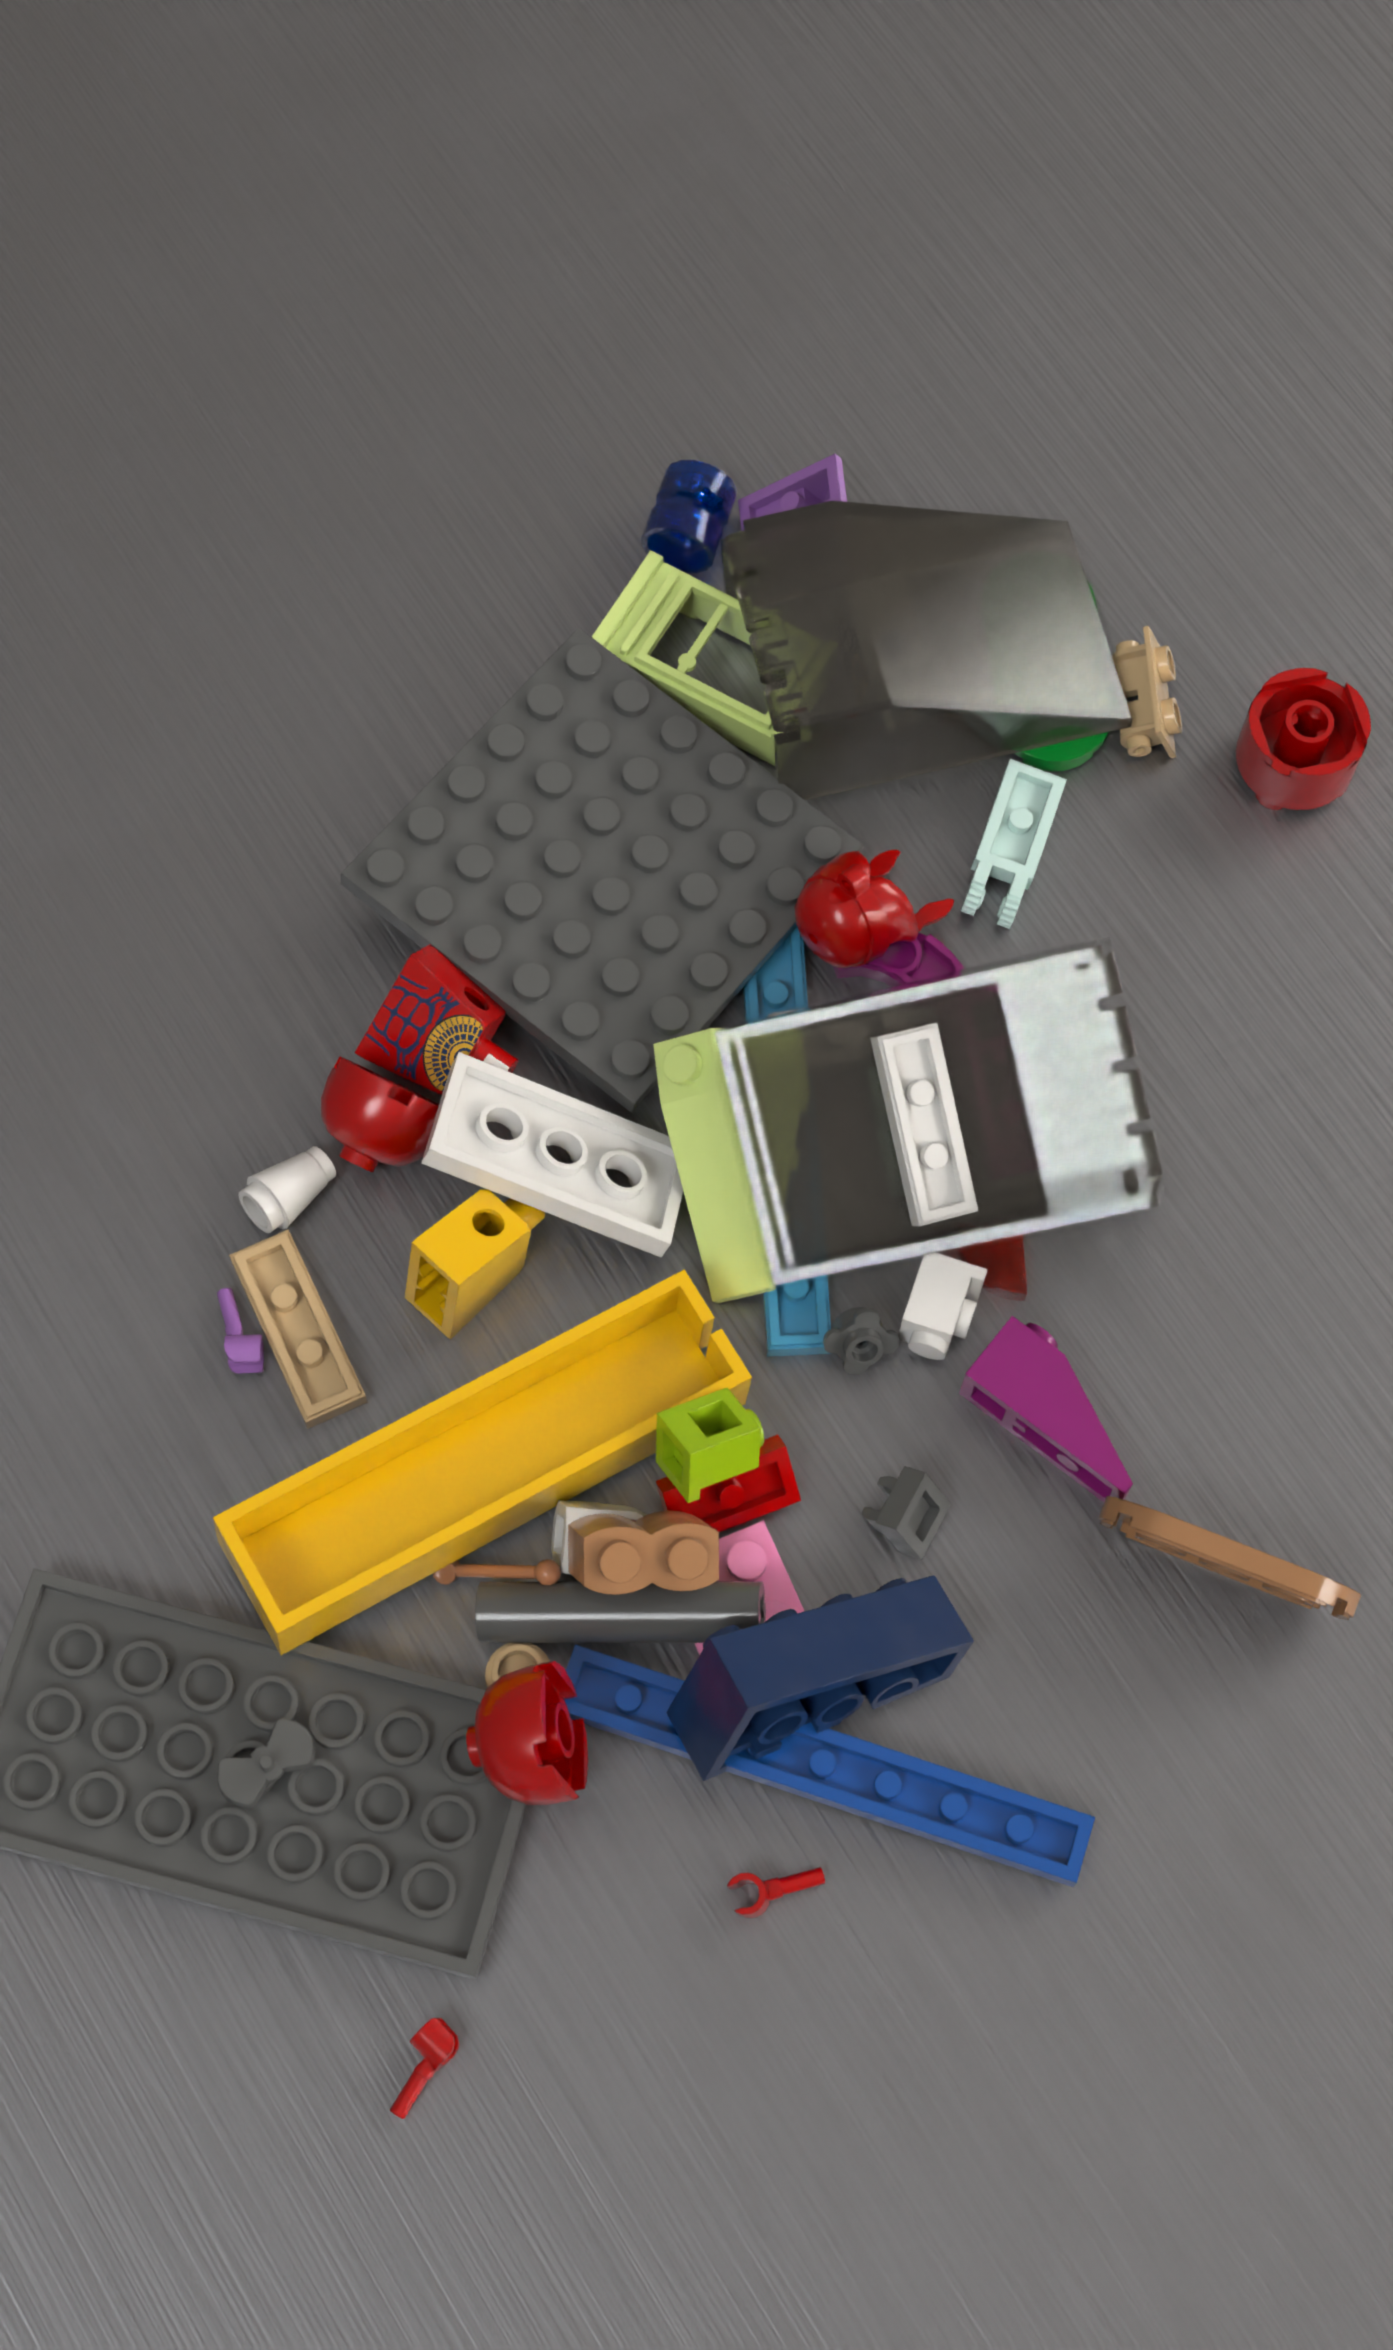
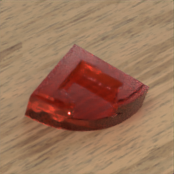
M1023 1233L958 1236L957 1248L961 1261L988 1269L982 1288L1005 1299L1025 1301L1027 1284Z

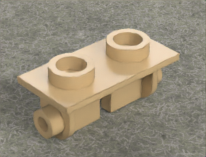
M1145 626L1143 627L1145 644L1139 645L1138 642L1133 640L1120 642L1116 645V652L1111 656L1115 694L1118 700L1138 695V700L1117 705L1120 743L1123 747L1127 748L1128 754L1133 757L1148 755L1152 751L1151 746L1162 744L1169 757L1175 758L1174 734L1182 733V720L1177 701L1174 697L1169 698L1167 682L1176 679L1174 660L1169 646L1160 647L1150 627Z

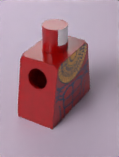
M431 944L410 955L355 1051V1054L441 1095L443 1094L451 1065L458 1052L510 1073H513L519 1061L491 1041L505 1017V1010Z

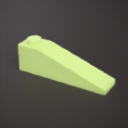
M709 1028L655 1043L653 1046L660 1104L712 1302L719 1304L774 1291L777 1285L788 1213L783 1207L789 1172L796 1171L799 1150L794 1148L799 1112H806L809 1094L801 1030L797 1028Z

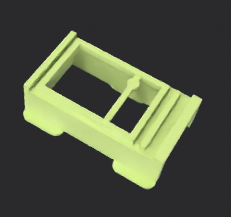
M651 550L592 635L593 639L728 742L777 767L824 692L836 677L838 645L832 642L826 645L663 562V556ZM680 612L692 619H700L707 624L688 653H684L679 657L678 668L675 669L650 655ZM716 628L776 658L780 664L794 671L766 715L686 674L695 669L697 656Z

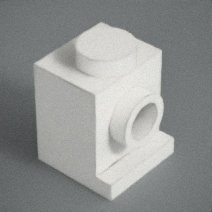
M926 1249L902 1318L898 1334L899 1340L908 1343L909 1349L920 1356L934 1360L945 1359L953 1335L963 1339L966 1338L988 1269Z

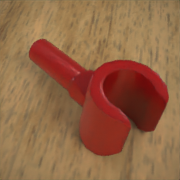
M821 1867L765 1881L747 1872L739 1873L732 1877L727 1884V1888L731 1890L741 1888L746 1884L757 1885L759 1889L758 1901L751 1907H742L734 1910L742 1917L757 1918L767 1910L771 1900L825 1884V1878Z
M442 2018L430 2019L410 2040V2043L424 2059L414 2068V2071L390 2108V2111L401 2119H405L427 2081L431 2080L436 2071L455 2057L459 2050L458 2036Z

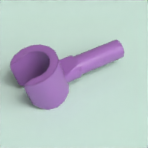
M231 1288L219 1290L217 1297L226 1327L224 1348L228 1357L229 1369L234 1373L263 1372L264 1343L262 1334L243 1335V1327L233 1290Z

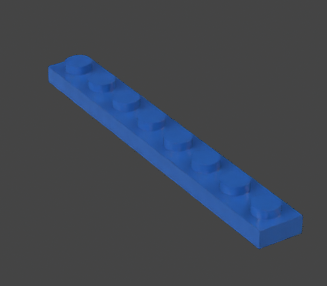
M575 1644L566 1669L577 1694L575 1698L565 1699L571 1720L583 1718L586 1725L691 1760L666 1713L683 1685L684 1680ZM811 1722L801 1726L793 1734L780 1740L782 1745L777 1751L755 1759L750 1748L727 1757L725 1761L727 1766L726 1772L1070 1887H1074L1077 1883L1095 1821L1094 1816L832 1729L817 1733Z

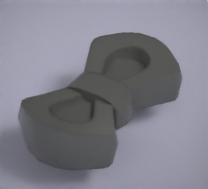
M284 1718L278 1719L273 1726L267 1745L256 1748L250 1754L251 1757H225L220 1760L217 1780L221 1794L227 1801L236 1806L253 1808L258 1803L268 1784L280 1779L285 1772L306 1769L313 1765L316 1749L311 1732L296 1721Z

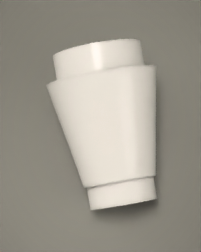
M312 1146L305 1152H301L247 1178V1186L238 1194L239 1200L248 1217L262 1231L271 1233L278 1227L287 1229L327 1186L328 1182L336 1177V1170L330 1158L320 1148Z

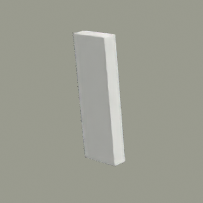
M927 1023L870 1037L911 1225L920 1227L977 1212L978 1206L938 1024Z

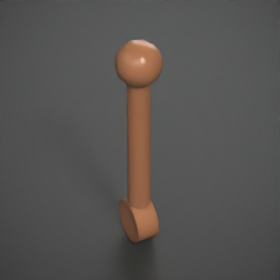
M550 1559L540 1561L537 1566L460 1564L457 1560L434 1572L433 1577L437 1582L444 1585L456 1581L459 1577L536 1579L542 1585H553L558 1582L561 1576V1569L554 1560Z

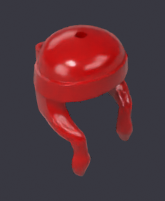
M896 849L888 850L876 855L868 863L867 858L859 851L842 853L827 864L820 866L806 882L797 898L794 909L800 935L812 952L827 964L846 969L865 965L882 957L890 944L894 942L915 941L922 928L937 923L948 915L954 905V900L948 898L930 902L915 914L906 894L891 880L883 878L892 870L901 852Z

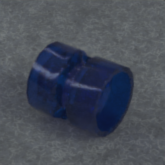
M680 460L671 463L665 470L656 495V505L650 511L641 536V545L646 554L648 555L651 550L663 556V562L685 573L697 574L707 571L714 564L723 538V528L728 524L737 499V487L733 480L722 470L704 462Z

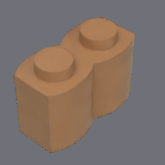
M680 1511L654 1512L639 1518L635 1522L615 1514L588 1515L568 1524V1572L584 1587L603 1594L619 1595L632 1593L647 1587L651 1583L673 1591L701 1589L719 1580V1532L696 1516Z

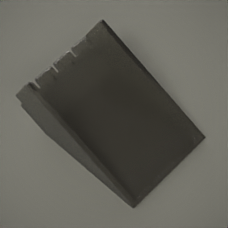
M832 500L743 520L744 531L732 533L724 539H720L724 593L738 599L746 630L752 633L749 637V642L760 682L767 685L763 689L772 726L774 731L782 732L774 734L776 778L778 784H785L804 800L1131 727L1132 717L1068 521Z
M1110 937L995 961L715 1031L773 1285L1129 1213L1160 1205L1165 1184L1163 1176H1160L1163 1174L1154 1130L1129 1134L1127 1124L1151 1118L1140 1068H1132L1115 1072L1113 1064L1114 1061L1137 1056L1126 1005L1101 1010L1099 1001L1101 998L1123 993ZM927 1023H937L978 1211L919 1227L911 1225L870 1037Z

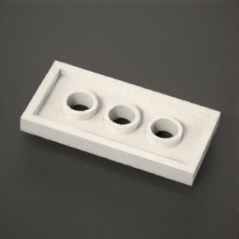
M458 1052L451 1065L421 1163L662 1258L671 1245L683 1195V1188L669 1136ZM497 1122L503 1124L511 1131L514 1139L504 1140L496 1137L490 1132L486 1123ZM554 1145L563 1148L569 1153L573 1163L565 1164L555 1160L547 1151L546 1146ZM606 1169H616L623 1172L628 1177L632 1187H622L615 1184L608 1177Z

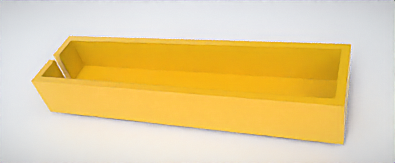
M685 1269L214 1516L213 1522L218 1543L280 1655L291 1651L557 1506L558 1500L567 1501L656 1453L658 1412L724 1388H728L742 1406L745 1405L752 1376L722 1328L712 1333L715 1317ZM705 1347H707L706 1357L701 1351Z

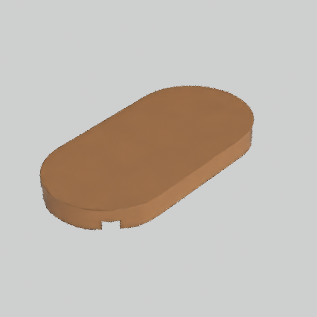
M1106 1496L1098 1517L1101 1521L1100 1524L1110 1529L1116 1527L1118 1519L1123 1521L1119 1531L1126 1533L1125 1537L1291 1603L1311 1609V1607L1319 1609L1320 1605L1326 1607L1329 1604L1334 1607L1331 1615L1339 1619L1349 1620V1618H1353L1361 1598V1594L1323 1575L1137 1503Z

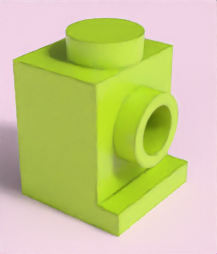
M728 1388L657 1413L656 1463L687 1503L700 1499V1489L759 1467L760 1447L764 1444V1432L761 1422L751 1409H745Z

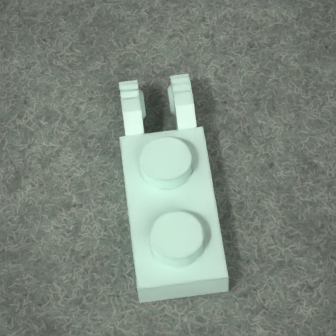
M1013 759L1009 760L971 866L974 874L963 901L961 912L974 916L976 910L981 907L988 877L996 878L1010 884L1008 892L1003 897L997 912V925L1010 929L1024 890H1028L1033 881L1067 779Z

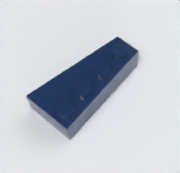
M935 1575L907 1582L904 1578H899L884 1584L872 1593L854 1598L851 1594H841L828 1600L819 1608L797 1613L794 1609H788L773 1615L762 1624L740 1629L737 1625H731L714 1632L703 1643L704 1649L666 1713L703 1781L725 1773L727 1757L750 1748L754 1758L758 1759L779 1750L782 1745L780 1740L793 1734L807 1723L811 1722L816 1732L819 1733L840 1724L843 1719L853 1714L862 1705L864 1699L868 1700L874 1710L949 1678L974 1640Z

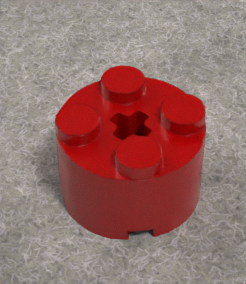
M1295 668L1271 677L1253 699L1237 741L1236 761L1244 781L1256 794L1258 802L1265 808L1271 810L1283 808L1292 810L1315 809L1329 804L1346 792L1365 751L1371 732V719L1366 703L1358 691L1347 682L1345 687L1328 679V672L1316 668Z

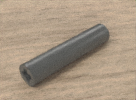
M716 1581L707 1587L692 1591L667 1590L651 1583L647 1587L632 1593L611 1595L592 1591L584 1587L580 1582H557L553 1585H542L539 1582H480L475 1608L476 1631L481 1643H704L710 1635L724 1627L737 1625L740 1629L764 1623L766 1621L765 1590L762 1581Z

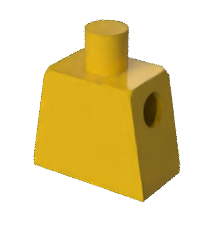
M480 1189L412 1242L404 1298L447 1338L452 1339L520 1273L525 1264L531 1230L544 1220L545 1212L511 1198L503 1203L490 1190Z

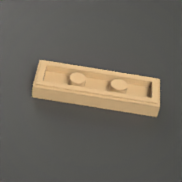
M285 1230L230 1254L231 1263L307 1429L367 1403L364 1390L289 1230Z

